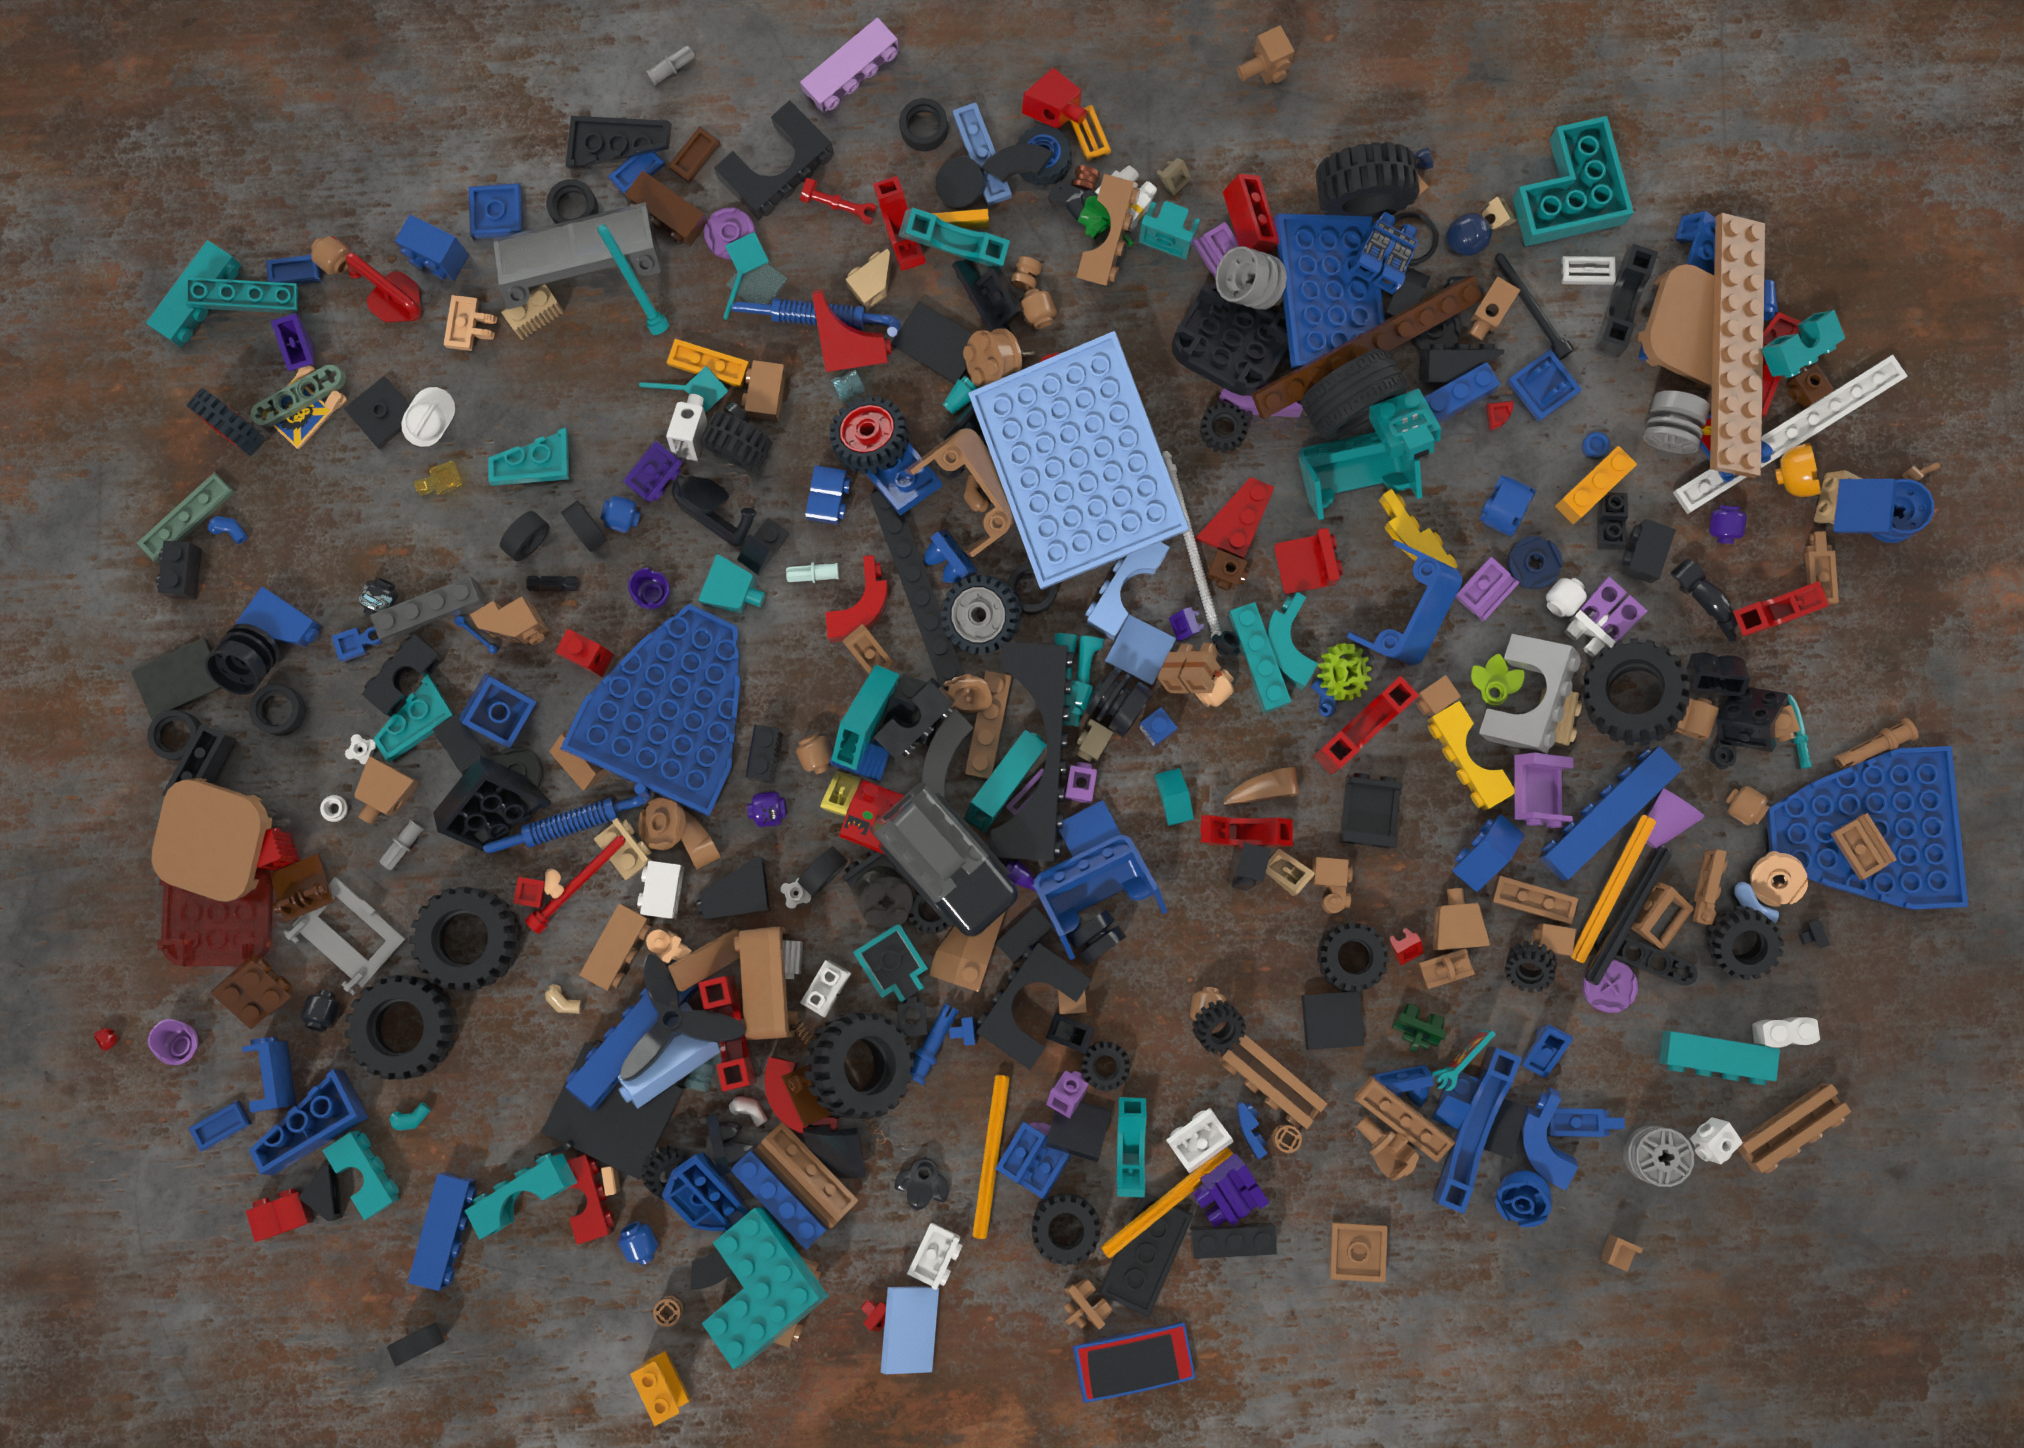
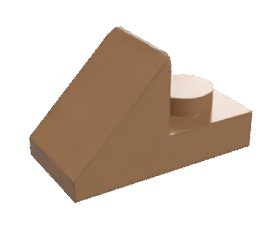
M863 624L842 641L851 655L868 674L871 673L875 665L886 669L893 663Z

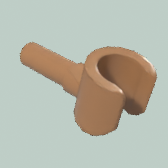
M1935 462L1921 470L1913 465L1902 474V477L1917 482L1926 474L1940 468V464Z

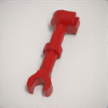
M806 178L800 196L801 202L809 204L814 200L831 206L833 210L838 211V209L855 214L857 217H860L864 224H872V218L867 217L864 213L866 211L876 212L877 206L875 204H856L842 199L840 195L835 194L832 196L817 191V181Z

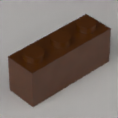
M644 171L639 174L624 194L629 203L627 206L646 202L653 226L658 230L663 228L668 231V236L680 245L683 242L690 247L708 222L704 213Z

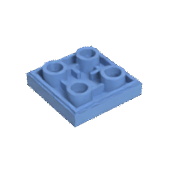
M1129 615L1105 663L1113 667L1117 666L1123 672L1152 686L1176 638Z

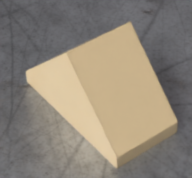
M1278 849L1269 859L1266 873L1292 896L1297 895L1315 874L1281 849Z

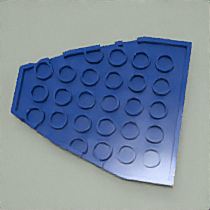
M691 604L686 605L676 615L669 618L659 628L643 638L601 683L583 699L560 750L635 784L641 783L648 790L701 814L710 816L732 767L735 719L737 718L740 688L737 626Z
M1952 746L1898 748L1813 781L1771 805L1766 813L1769 852L1786 853L1797 858L1803 864L1807 878L1826 887L1909 910L1968 907ZM1868 813L1897 860L1866 879L1859 880L1830 833L1855 820L1860 815Z

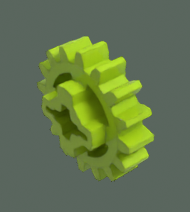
M1336 644V646L1328 647V653L1321 655L1324 663L1318 664V667L1322 669V673H1319L1317 677L1323 678L1324 682L1321 683L1320 687L1328 688L1326 695L1334 696L1336 701H1352L1353 698H1360V691H1367L1368 689L1364 684L1365 681H1371V678L1367 676V672L1372 669L1369 666L1366 667L1365 664L1369 658L1361 657L1363 650L1355 649V644ZM1341 655L1346 656L1345 658H1339Z

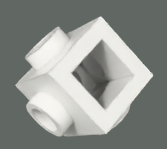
M1711 1117L1706 1123L1699 1126L1697 1132L1690 1138L1696 1147V1154L1702 1160L1722 1164L1730 1159L1732 1153L1743 1143L1729 1122Z

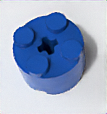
M1501 475L1494 488L1492 497H1489L1482 510L1483 513L1479 520L1484 525L1512 538L1528 509L1529 502L1532 501L1536 493V489L1509 476Z

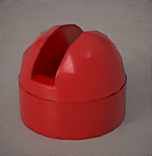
M104 1028L93 1033L97 1044L103 1052L113 1048L118 1041V1035L114 1034L115 1031L111 1028Z

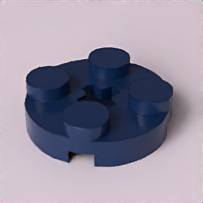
M1530 536L1520 540L1507 557L1508 571L1515 580L1520 582L1519 586L1523 589L1534 590L1545 588L1553 583L1560 573L1563 562L1558 547L1550 540L1547 541L1539 536ZM1533 556L1535 560H1541V563L1538 565L1539 569L1529 566V557Z

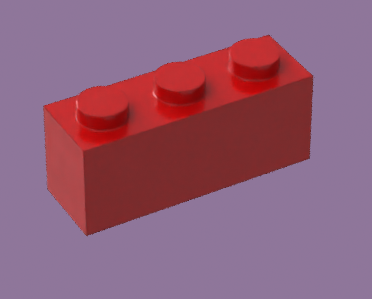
M1238 174L1222 192L1239 247H1248L1258 252L1270 254L1278 245L1279 238L1261 178L1258 175Z

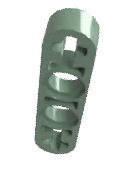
M334 365L323 366L254 405L251 410V419L254 423L264 428L272 427L325 398L332 391L341 389L346 382V375L343 370ZM331 372L336 374L334 377L335 382L333 383L327 381L330 379ZM313 383L316 388L315 393L310 397H306L304 395V388L307 384ZM286 396H291L293 399V404L289 409H283L281 405L282 399ZM263 410H266V411L269 412V413L266 414V417H267L266 420H263V419L260 418V417L263 416V413H262Z

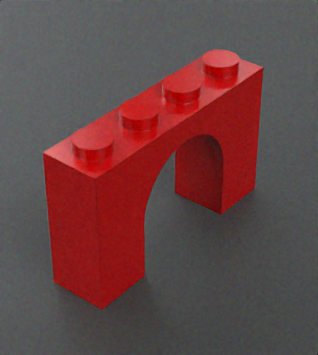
M1399 676L1313 757L1330 775H1333L1354 757L1383 727L1408 707L1419 694Z
M723 976L698 982L704 1010L733 1017L739 1022L740 1019H743L734 977ZM744 1035L736 1041L719 1042L721 1063L716 1064L722 1092L757 1083L749 1042L746 1040V1036Z

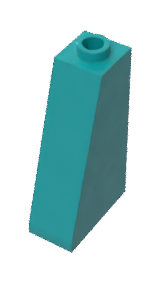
M878 665L874 666L840 722L831 761L857 770L888 708L891 695L895 694L900 674Z
M1025 730L971 801L964 820L984 834L992 826L1042 756L1047 744L1044 743L1038 734Z

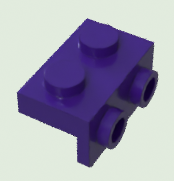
M654 441L623 478L622 482L645 501L651 502L653 499L657 501L665 492L663 486L669 479L673 481L682 470L680 465L683 461L676 458L660 443Z

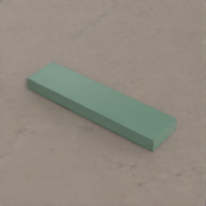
M214 472L143 536L137 544L153 562L158 563L159 552L163 548V541L181 542L235 492Z

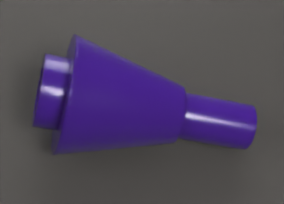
M1019 859L1009 860L1005 867L1010 872L1008 877L1015 885L1027 889L1030 888L1036 892L1034 887L1036 877Z

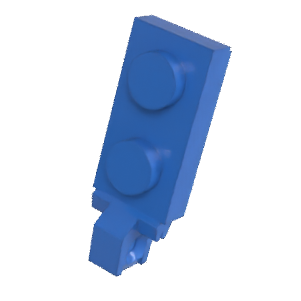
M1557 1108L1548 1125L1547 1136H1610V1129H1625L1624 1118H1609V1111H1603V1109Z

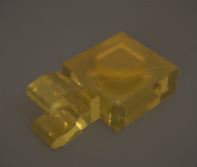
M454 460L430 468V477L413 482L420 496L429 494L434 489H436L438 495H442L464 487Z

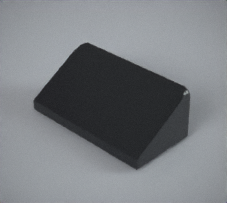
M1504 1099L1494 1119L1483 1150L1512 1159L1528 1106Z

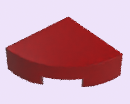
M1513 401L1487 403L1486 413L1489 431L1496 430L1506 423L1513 411Z

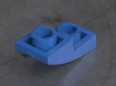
M1242 1101L1236 1103V1111L1242 1134L1255 1157L1260 1160L1267 1154L1263 1148L1267 1143L1258 1131L1254 1134L1251 1132V1130L1259 1125L1255 1119L1259 1114L1250 1103L1245 1105Z

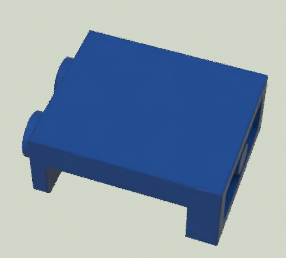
M263 1037L250 1040L251 1045L243 1046L242 1052L258 1051L265 1099L249 1102L250 1113L297 1105L288 1041H278L277 1037Z

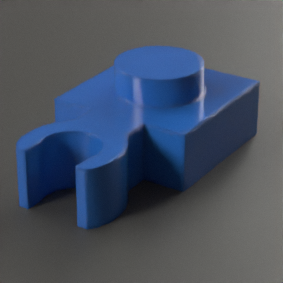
M356 627L333 635L332 639L339 661L345 662L368 654L365 646L382 644L383 641L379 638L373 641L371 639V635L376 632L375 627L368 628L362 634L360 629Z

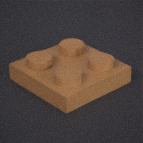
M1331 1222L1329 1278L1333 1280L1386 1283L1388 1226Z

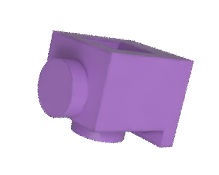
M1077 762L1076 766L1071 765L1065 796L1066 800L1092 803L1097 770L1092 769V764ZM1079 778H1083L1086 780V786L1080 788L1077 786L1076 781Z
M1065 1070L1055 1087L1050 1091L1046 1105L1070 1118L1085 1096L1089 1084L1085 1082L1086 1079L1081 1073L1076 1071L1070 1073Z

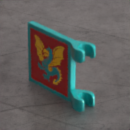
M1480 1029L1443 1069L1431 1072L1433 1078L1438 1075L1436 1081L1438 1083L1441 1082L1436 1088H1444L1449 1078L1450 1085L1445 1090H1453L1457 1083L1458 1074L1496 1034L1492 1030Z

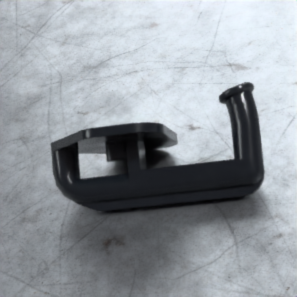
M678 474L675 479L672 495L682 511L729 544L739 546L744 542L756 515L754 509L743 508L741 510L742 517L736 528L714 512L729 499V494L724 488L707 478Z

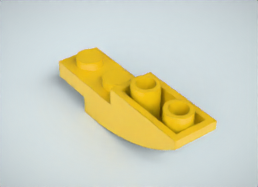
M1391 489L1381 496L1379 502L1391 519L1384 528L1392 539L1455 569L1458 567L1453 556L1447 555L1442 548V539L1436 532L1433 533L1428 528L1420 533L1418 521L1414 516H1409L1404 508L1406 507L1405 502L1398 493L1395 494ZM1403 550L1410 558L1416 561L1417 556Z

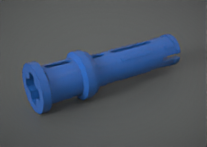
M945 1003L922 1048H918L914 1052V1067H910V1074L913 1075V1080L922 1085L926 1083L925 1077L930 1067L936 1064L937 1058L935 1055L957 1013H959L957 1009L952 1008L949 1016L946 1017L950 1006Z

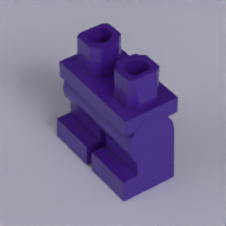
M1236 1153L1214 1168L1209 1175L1206 1173L1200 1177L1203 1185L1192 1193L1202 1209L1215 1201L1216 1205L1205 1212L1214 1228L1227 1220L1233 1226L1239 1222L1237 1219L1247 1216L1253 1208L1258 1206L1262 1209L1269 1204V1201L1247 1166Z

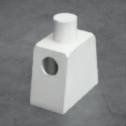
M690 394L687 403L678 402L666 435L671 453L676 458L699 461L702 448L700 438L707 426V418L704 407H702L704 398L699 395Z

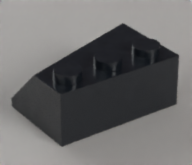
M479 755L433 814L437 832L484 851L483 846L485 844L503 838L509 834L510 828L521 821L525 823L532 818V813L541 807L545 809L550 806L551 801L524 775Z

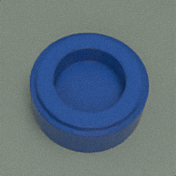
M1601 432L1590 433L1582 442V451L1590 459H1600L1610 449L1609 438Z

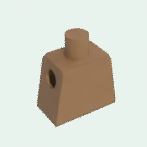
M1497 277L1470 319L1474 322V325L1468 334L1472 338L1482 341L1488 331L1493 333L1520 289ZM1486 311L1491 312L1493 314V317H1489L1486 314Z
M369 756L354 794L355 798L366 803L358 817L373 825L380 812L394 816L421 783L381 760Z
M1463 888L1447 889L1448 905L1438 906L1435 909L1433 950L1490 946L1479 904H1465Z

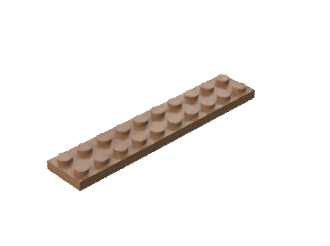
M1721 213L1716 216L1710 470L1755 478L1761 476L1765 223Z

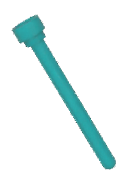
M604 224L599 225L597 229L599 235L647 315L646 326L652 335L663 333L669 327V322L665 315L660 314V312L654 309L608 227Z

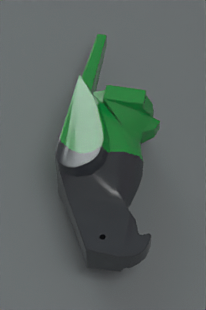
M1061 181L1051 188L1048 196L1050 204L1052 205L1055 202L1066 206L1073 218L1086 227V236H1090L1094 240L1108 226L1111 227L1110 215L1105 206L1097 200L1098 195L1093 190H1083ZM1125 232L1123 240L1131 247L1134 243Z

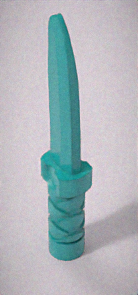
M1788 694V706L1792 705L1800 727V731L1795 732L1796 738H1793V742L1798 750L1801 769L1812 768L1807 744L1809 738L1805 733L1800 709L1795 699Z

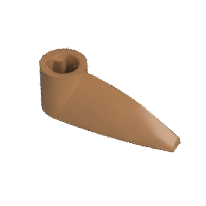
M1281 768L1247 780L1223 798L1224 806L1299 795L1296 768Z
M684 810L686 824L681 840L698 870L721 857L707 831L691 814Z

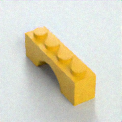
M1460 701L1428 719L1430 724L1428 729L1435 739L1439 738L1444 746L1442 748L1444 756L1449 762H1454L1458 769L1456 774L1463 785H1468L1472 792L1470 797L1478 808L1481 807L1485 811L1515 794V789L1503 769L1487 770L1481 768L1468 755L1466 737L1474 723Z

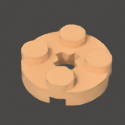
M1769 852L1755 863L1750 873V883L1756 897L1761 902L1774 907H1778L1780 904H1793L1803 897L1808 887L1807 873L1803 864L1794 856L1786 853ZM1784 875L1783 878L1786 882L1784 884L1779 882L1775 885L1773 884V877Z

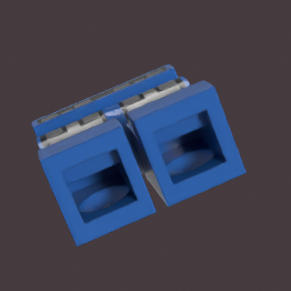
M1384 212L1368 228L1349 272L1368 282L1373 279L1372 284L1393 294L1404 283L1407 266L1418 244V240L1415 239L1417 229L1409 224H1404L1400 230L1393 228L1394 216ZM1360 266L1366 268L1369 271H1363L1362 269H1360ZM1382 278H1384V279H1386V280H1388V281H1390V282H1392V283H1385V282L1382 280Z

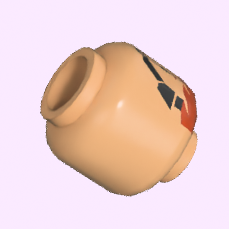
M1225 669L1214 671L1211 680L1215 686L1212 693H1195L1199 700L1207 707L1210 705L1214 707L1220 706L1234 692L1233 685L1231 684L1234 679Z

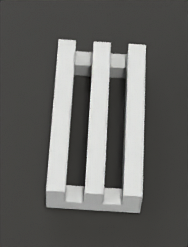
M1563 256L1561 259V274H1563L1561 284L1613 285L1616 282L1615 257ZM1569 264L1609 265V268H1569ZM1569 274H1593L1609 276H1569Z

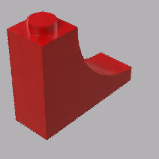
M823 288L812 291L826 372L888 363L887 355H891L892 351L890 339H884L883 332L870 333L850 327L832 311L824 295Z

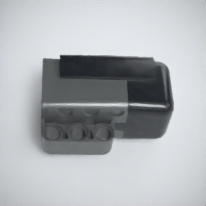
M923 782L913 787L869 828L872 834L880 841L878 847L916 891L950 927L955 925L965 936L975 937L981 934L1017 900L1018 889L1008 877L1010 872L939 793L934 794Z

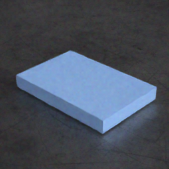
M932 1286L888 1287L881 1373L932 1372L939 1288L934 1290L931 1288Z

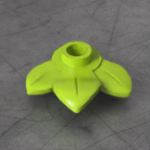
M1496 654L1488 660L1485 668L1476 665L1472 667L1471 680L1473 685L1481 690V696L1485 703L1491 706H1499L1507 700L1509 694L1516 693L1522 687L1524 670L1508 671L1503 657L1500 654ZM1491 689L1498 691L1497 698L1490 695Z

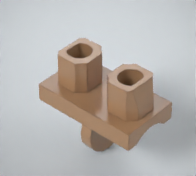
M1466 948L1418 963L1427 989L1475 975Z
M1087 1278L1082 1279L1075 1285L1069 1284L1064 1289L1078 1307L1075 1309L1070 1302L1066 1303L1063 1307L1069 1315L1064 1321L1067 1325L1075 1321L1080 1328H1083L1087 1324L1081 1316L1084 1314L1093 1327L1100 1330L1105 1325L1103 1321L1111 1313L1112 1308L1103 1298L1092 1307L1090 1306L1086 1298L1096 1289Z

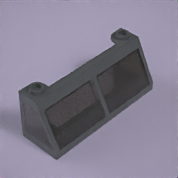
M646 202L494 239L499 287L507 309L520 307L528 302L530 297L528 287L617 266L597 229L601 224L608 227L627 262H631L632 268L636 273L643 276L660 273L661 251Z

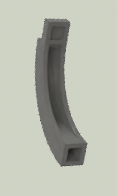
M957 709L945 719L937 730L929 746L923 766L922 782L934 794L939 793L944 799L945 781L951 760L963 741L974 731V727Z

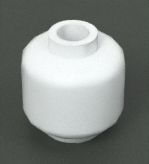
M1576 578L1559 579L1546 595L1548 609L1561 618L1575 615L1587 599L1583 583Z

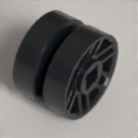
M1107 909L1067 938L1075 949L1083 945L1087 946L1079 954L1087 966L1127 937L1120 926H1116L1109 931L1107 930L1115 921Z

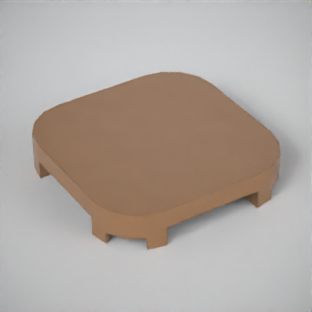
M1679 265L1670 268L1657 277L1654 284L1659 286L1646 329L1639 332L1638 342H1642L1643 350L1648 357L1645 361L1652 367L1660 365L1695 382L1696 388L1706 389L1712 387L1714 275L1693 265Z
M201 778L187 779L172 785L163 800L152 848L151 862L156 874L161 880L170 885L217 901L228 902L245 897L251 890L256 889L259 882L254 877L266 829L272 828V818H268L266 809L261 804L262 799L255 795L247 796L208 783L206 779Z

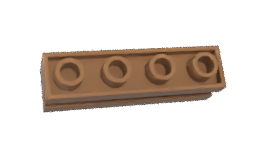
M1244 1035V1038L1239 1037L1238 1039L1241 1041L1239 1045L1236 1043L1232 1044L1234 1049L1230 1051L1227 1048L1226 1053L1220 1056L1224 1060L1222 1066L1232 1075H1235L1237 1072L1245 1078L1243 1084L1251 1091L1256 1093L1259 1090L1267 1096L1264 1102L1275 1111L1281 1108L1288 1114L1285 1119L1298 1129L1302 1126L1308 1129L1313 1123V1118L1318 1112H1322L1327 1103L1247 1035Z
M1819 1084L1740 1138L1743 1143L1737 1149L1752 1171L1764 1172L1765 1174L1772 1172L1779 1166L1778 1162L1783 1158H1791L1801 1151L1800 1147L1802 1145L1819 1140L1824 1135L1822 1133L1830 1126L1831 1128L1837 1127L1845 1122V1116L1851 1113V1110L1845 1102L1838 1100L1836 1097L1838 1092L1833 1084Z
M783 1122L770 1132L754 1150L829 1230L859 1201Z

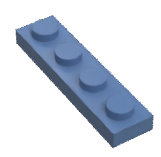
M975 102L953 110L952 115L969 158L982 167L996 152ZM984 171L986 188L983 195L987 206L1012 198L1007 181L1003 184Z

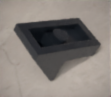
M768 517L754 536L748 535L737 560L759 576L789 537V532Z
M903 673L895 694L891 695L883 723L893 714L903 722L912 723L918 706L911 699L926 682Z

